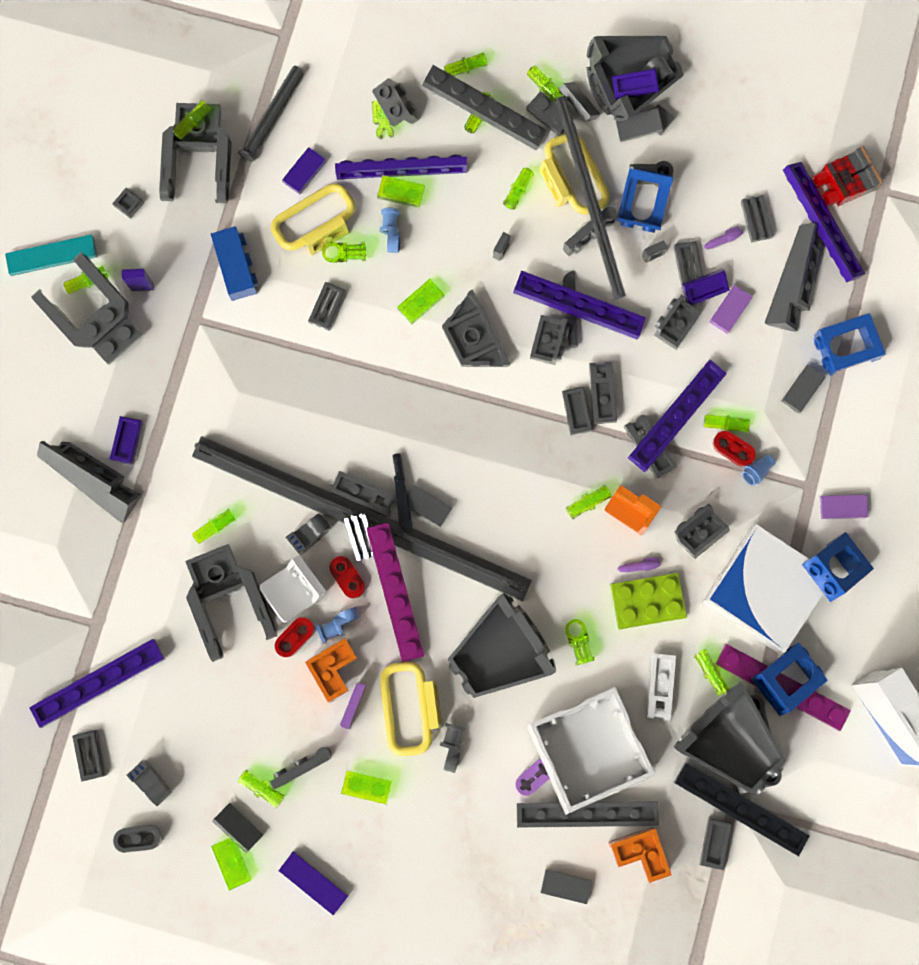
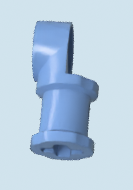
M395 208L381 209L383 221L379 232L388 235L387 252L399 253L400 233L397 223L401 211Z
M357 606L337 614L338 616L328 623L315 625L323 644L327 643V640L330 638L345 635L341 626L361 617Z

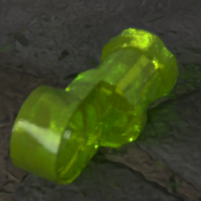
M330 241L325 243L321 250L323 258L330 263L359 259L362 262L366 261L365 242L347 244L346 242L336 243ZM329 246H334L338 249L336 257L329 258L326 256L325 251Z
M578 619L569 621L565 626V634L567 635L570 647H573L577 660L575 665L578 666L595 661L596 659L592 656L588 644L590 639L585 624ZM572 623H578L581 626L582 632L579 636H572L569 633V626Z

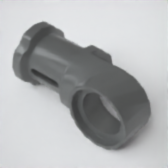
M446 723L445 737L443 742H440V746L449 748L443 770L455 773L460 758L459 743L462 732H465L466 728Z

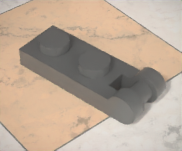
M608 206L601 211L604 225L607 227L613 225L616 217L615 208ZM591 221L564 243L563 251L568 256L573 252L579 253L585 247L587 240L596 238Z
M604 362V364L599 365L589 363L594 425L617 423L612 362ZM597 373H605L606 378H598Z
M645 415L639 416L637 421L632 424L629 422L623 426L636 447L652 429ZM644 429L645 433L639 436L637 430ZM665 448L649 468L655 478L658 479L677 466Z
M341 471L338 472L330 490L331 493L386 517H389L391 512L389 509L392 503L396 501V495ZM378 496L384 499L381 506L375 504Z
M320 748L317 750L315 757L309 760L307 757L296 761L294 763L295 768L288 772L284 768L274 773L275 779L269 781L273 790L331 759L332 752L329 748Z

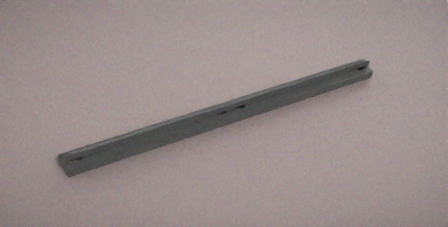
M203 436L194 445L195 450L192 457L344 524V518L347 515L343 513L354 515L367 512L371 525L376 526L389 522L396 547L522 602L532 582L529 578L414 528L413 531H406L400 526L398 521ZM361 518V519H359V521H360V524H361V527H362L363 532L366 533L365 527H364V524H363V521H362V518ZM509 585H511V586H513V587H516V588L522 590V592L519 591V590H517V589H514V588L510 587Z

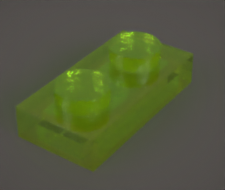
M382 175L377 198L420 208L425 185Z
M429 278L398 305L397 310L413 325L443 299L445 294Z
M346 770L341 794L387 805L392 781Z
M230 838L211 846L229 891L252 880L238 845Z

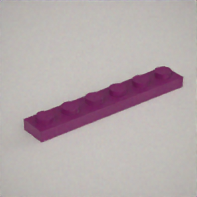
M389 522L368 527L366 530L401 660L405 662L423 657V648Z
M728 644L724 645L714 664L755 687L757 686L751 678L768 667ZM782 673L775 677L788 696L792 695L803 685ZM816 691L796 707V709L837 731L842 730L851 712L848 708Z

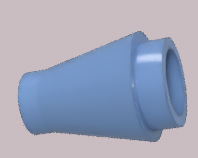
M766 454L759 460L745 466L742 472L744 480L751 486L760 484L770 469L776 464L775 460Z

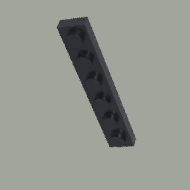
M684 762L673 782L796 856H800L810 835Z

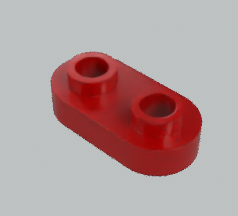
M721 431L713 438L712 445L714 450L737 466L745 467L754 461L756 457L754 448L733 433ZM725 440L727 447H722L720 441ZM739 453H745L746 459H741Z
M344 556L334 558L329 566L330 573L343 593L351 599L361 597L365 591V583L351 561ZM342 563L345 565V569L339 572L337 571V565ZM353 582L357 583V589L354 591L349 589V585Z
M304 617L294 620L276 639L274 644L276 653L284 658L294 656L313 636L315 631L314 624ZM302 625L307 627V632L304 634L299 632V628ZM285 642H290L291 648L288 651L283 649Z

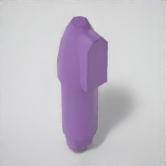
M739 226L726 230L724 235L710 240L704 245V248L712 249L727 242H732L743 234V230Z
M658 557L644 558L641 562L626 563L623 566H619L617 570L626 573L648 571L661 566V562Z

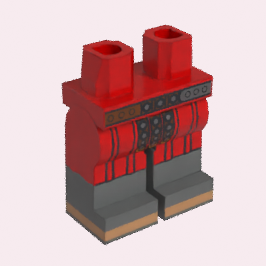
M864 146L843 158L826 164L813 177V182L817 188L826 185L829 190L822 195L827 206L837 204L839 207L846 202L876 191L884 182L875 165L871 166L873 161Z

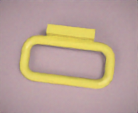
M562 134L552 138L545 145L544 152L547 159L543 160L539 171L558 207L565 205L568 201L574 211L587 215L589 214L588 207L578 202L553 152L554 147L568 142L566 135ZM579 136L581 148H583L582 153H584V158H586V165H588L589 171L602 195V199L598 201L601 210L610 202V191L585 142Z
M338 183L326 185L278 214L271 222L272 235L283 249L294 251L306 245L308 251L313 256L349 234L345 221L354 214L356 208L355 201L343 185ZM332 192H337L341 195L347 204L345 211L296 241L289 242L286 240L279 229L282 222Z
M407 661L390 664L383 669L380 675L386 737L389 749L398 756H412L425 753L432 744V729L443 728L437 681L426 682L423 669L415 662ZM412 671L416 676L423 730V742L420 745L401 747L396 742L389 677L395 672Z

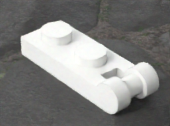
M652 653L646 710L647 719L659 717L665 721L671 720L676 656ZM656 701L664 702V707L656 708Z

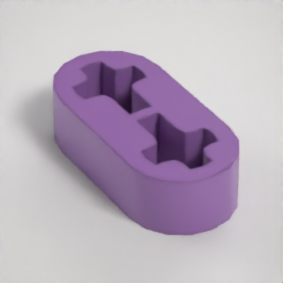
M541 759L533 763L516 779L515 786L521 795L533 794L550 779L548 775L543 773L538 777L534 775L540 770L538 765L540 763L543 764ZM533 776L535 780L530 784L531 790H521L522 783L520 781L523 778L527 781Z

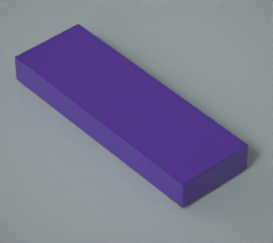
M295 851L291 853L278 870L333 916L349 896Z

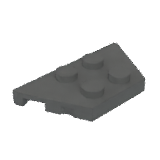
M473 289L470 290L465 299L455 308L453 314L442 325V330L460 366L509 367L511 364Z

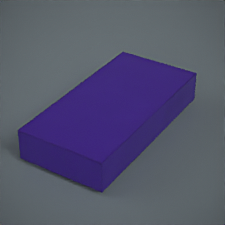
M656 69L612 76L615 100L626 95L629 98L659 92Z
M308 147L284 176L282 182L300 195L324 166L326 159Z
M144 269L122 270V279L131 291L154 290V283Z
M719 269L681 284L685 300L690 305H695L730 291L724 269Z
M119 417L110 454L111 461L133 465L143 426L142 420Z

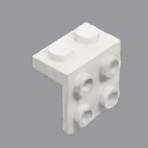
M300 555L293 558L286 568L259 586V591L284 623L318 602L327 592L322 580L316 578L311 571L310 564L305 559H302Z

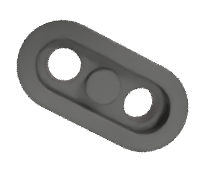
M154 825L123 828L114 835L113 844L122 853L151 850L160 845L162 833ZM148 833H152L154 835V840L152 842L147 840ZM126 835L131 839L129 844H125L123 841Z

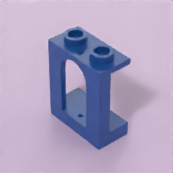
M629 166L617 221L621 222V226L634 228V225L643 227L642 230L655 233V230H661L663 215L674 178L673 175ZM638 179L659 184L653 212L650 217L644 220L635 218L631 212Z
M870 313L820 329L814 335V345L818 351L820 350L823 357V368L825 371H828L830 376H833L838 371L871 361V363L878 361L886 355ZM858 329L866 349L842 357L835 355L830 348L831 340L836 336Z
M846 532L832 540L824 549L802 564L830 602L845 594L874 569ZM835 556L849 575L845 578H839L831 571L829 563L832 557Z
M800 643L789 647L782 656L751 678L779 717L791 712L828 681L824 676L823 670L814 663L809 656V652ZM795 661L809 680L792 695L788 696L775 677Z

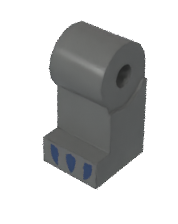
M317 514L285 538L301 556L321 540L332 527L321 514Z
M142 760L126 775L156 806H159L172 794L170 787L148 760Z

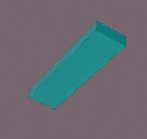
M91 234L5 253L9 275L15 276L74 263L73 259L80 252H83L89 259L97 258L94 237Z

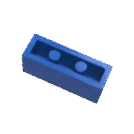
M234 226L210 233L231 301L257 294L255 287L259 286L256 274H251L249 266L253 264L250 254L245 253L243 246L247 245L243 232L239 233L237 227Z

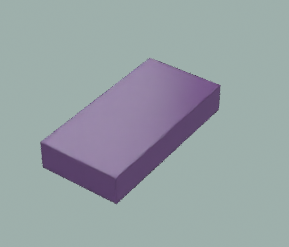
M734 285L709 323L728 334L753 296Z
M867 495L819 497L821 519L868 518Z
M359 682L356 683L340 723L341 727L350 729L366 690V685Z

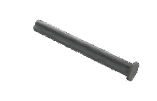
M294 65L245 146L242 150L238 151L239 155L250 162L254 161L253 156L303 75V70L300 67Z

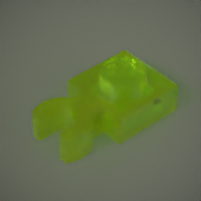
M371 101L373 123L375 125L379 124L376 129L377 138L383 139V132L385 130L388 131V136L393 138L394 130L390 126V122L378 101Z

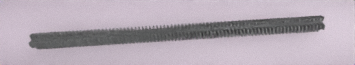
M563 95L556 99V104L602 254L601 256L603 257L604 267H606V274L609 277V284L612 287L614 300H618L626 296L625 289H623L624 286L620 278L618 266L616 265L615 255H613L612 245H610L609 235H607L606 225L603 222V215L600 212V205H598L597 195H595L594 185H592V178L589 175V168L586 165V158H584V153H582L583 148H581L580 139L577 136V129L573 121L574 119H572L570 105L567 102L566 95Z

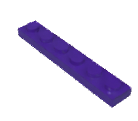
M451 155L446 158L429 156L427 159L408 157L405 160L386 158L384 161L365 159L362 162L344 160L340 163H335V173L337 180L467 173V156Z
M798 162L787 165L783 169L786 179L791 184L797 199L803 205L810 221L817 224L816 230L828 249L830 257L837 265L841 276L845 279L846 283L864 276L863 268L803 163Z
M522 270L513 291L514 294L637 340L640 337L646 317Z
M710 359L627 458L643 472H646L727 373Z
M151 639L34 704L29 709L39 728H43L165 660V657L156 640Z

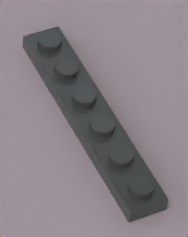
M432 65L422 84L425 88L534 150L538 149L547 129L435 65Z
M658 801L594 802L565 815L560 802L516 803L517 828L659 826Z

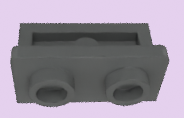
M388 78L372 90L392 126L395 127L403 120L411 124L419 120L415 113L417 108L411 100L408 101L405 96L407 91L400 82L397 83Z
M682 294L678 300L672 299L667 307L669 313L666 317L661 316L654 326L657 328L654 336L676 350L702 313L684 301L685 296Z
M544 315L540 316L529 359L551 365H556L557 359H562L565 347L560 345L562 338L567 339L570 326L566 325L568 318L563 317V320Z
M707 504L705 507L699 508L690 519L680 523L674 533L677 542L696 559L727 534L730 529L714 513L712 506Z

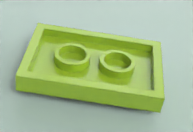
M678 573L610 584L618 630L687 618Z

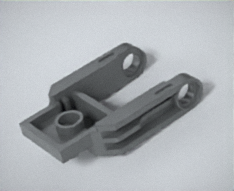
M176 103L175 124L168 127L162 133L159 183L161 201H174L177 150L180 149L194 152L216 151L215 181L217 183V199H215V202L228 203L232 142L226 132L220 128V104Z
M80 252L73 259L74 262L109 300L108 304L98 309L80 325L78 330L59 307L51 303L43 295L41 289L35 292L31 298L74 346L93 348L110 365L137 341L142 334L128 320L129 302L83 252Z
M230 544L185 561L193 580L186 599L212 662L224 658L206 610L204 604L206 601L211 602L245 587L257 620L260 621L264 629L266 640L278 636L264 597L259 591V584L254 572L237 565Z

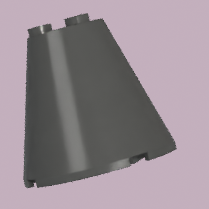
M595 36L591 39L586 57L590 58V66L586 67L587 77L594 98L604 113L613 115L616 121L630 119L684 76L681 65L672 59L673 47L669 43L667 36ZM659 55L663 56L674 74L666 82L658 85V93L629 98L626 95L615 100L612 76L639 72L653 58Z
M505 593L498 596L448 658L450 662L449 668L453 674H460L464 680L461 683L464 691L468 695L471 694L473 698L556 673L555 661L553 658L549 660L547 654L550 652V649L541 633L520 605L515 607L512 604L513 598Z
M740 681L726 692L727 695L719 698L687 729L681 736L682 740H678L674 748L681 754L749 793H756L758 795L767 787L765 781L770 775L775 778L784 769L781 765L786 760L747 689Z

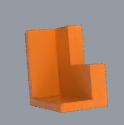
M620 485L604 508V511L639 535H642L662 506L644 494L638 497Z
M346 638L305 661L328 703L333 702L334 699L349 691L338 673L339 669L357 659Z
M649 827L608 842L617 866L622 867L641 860L649 883L672 875L655 828Z

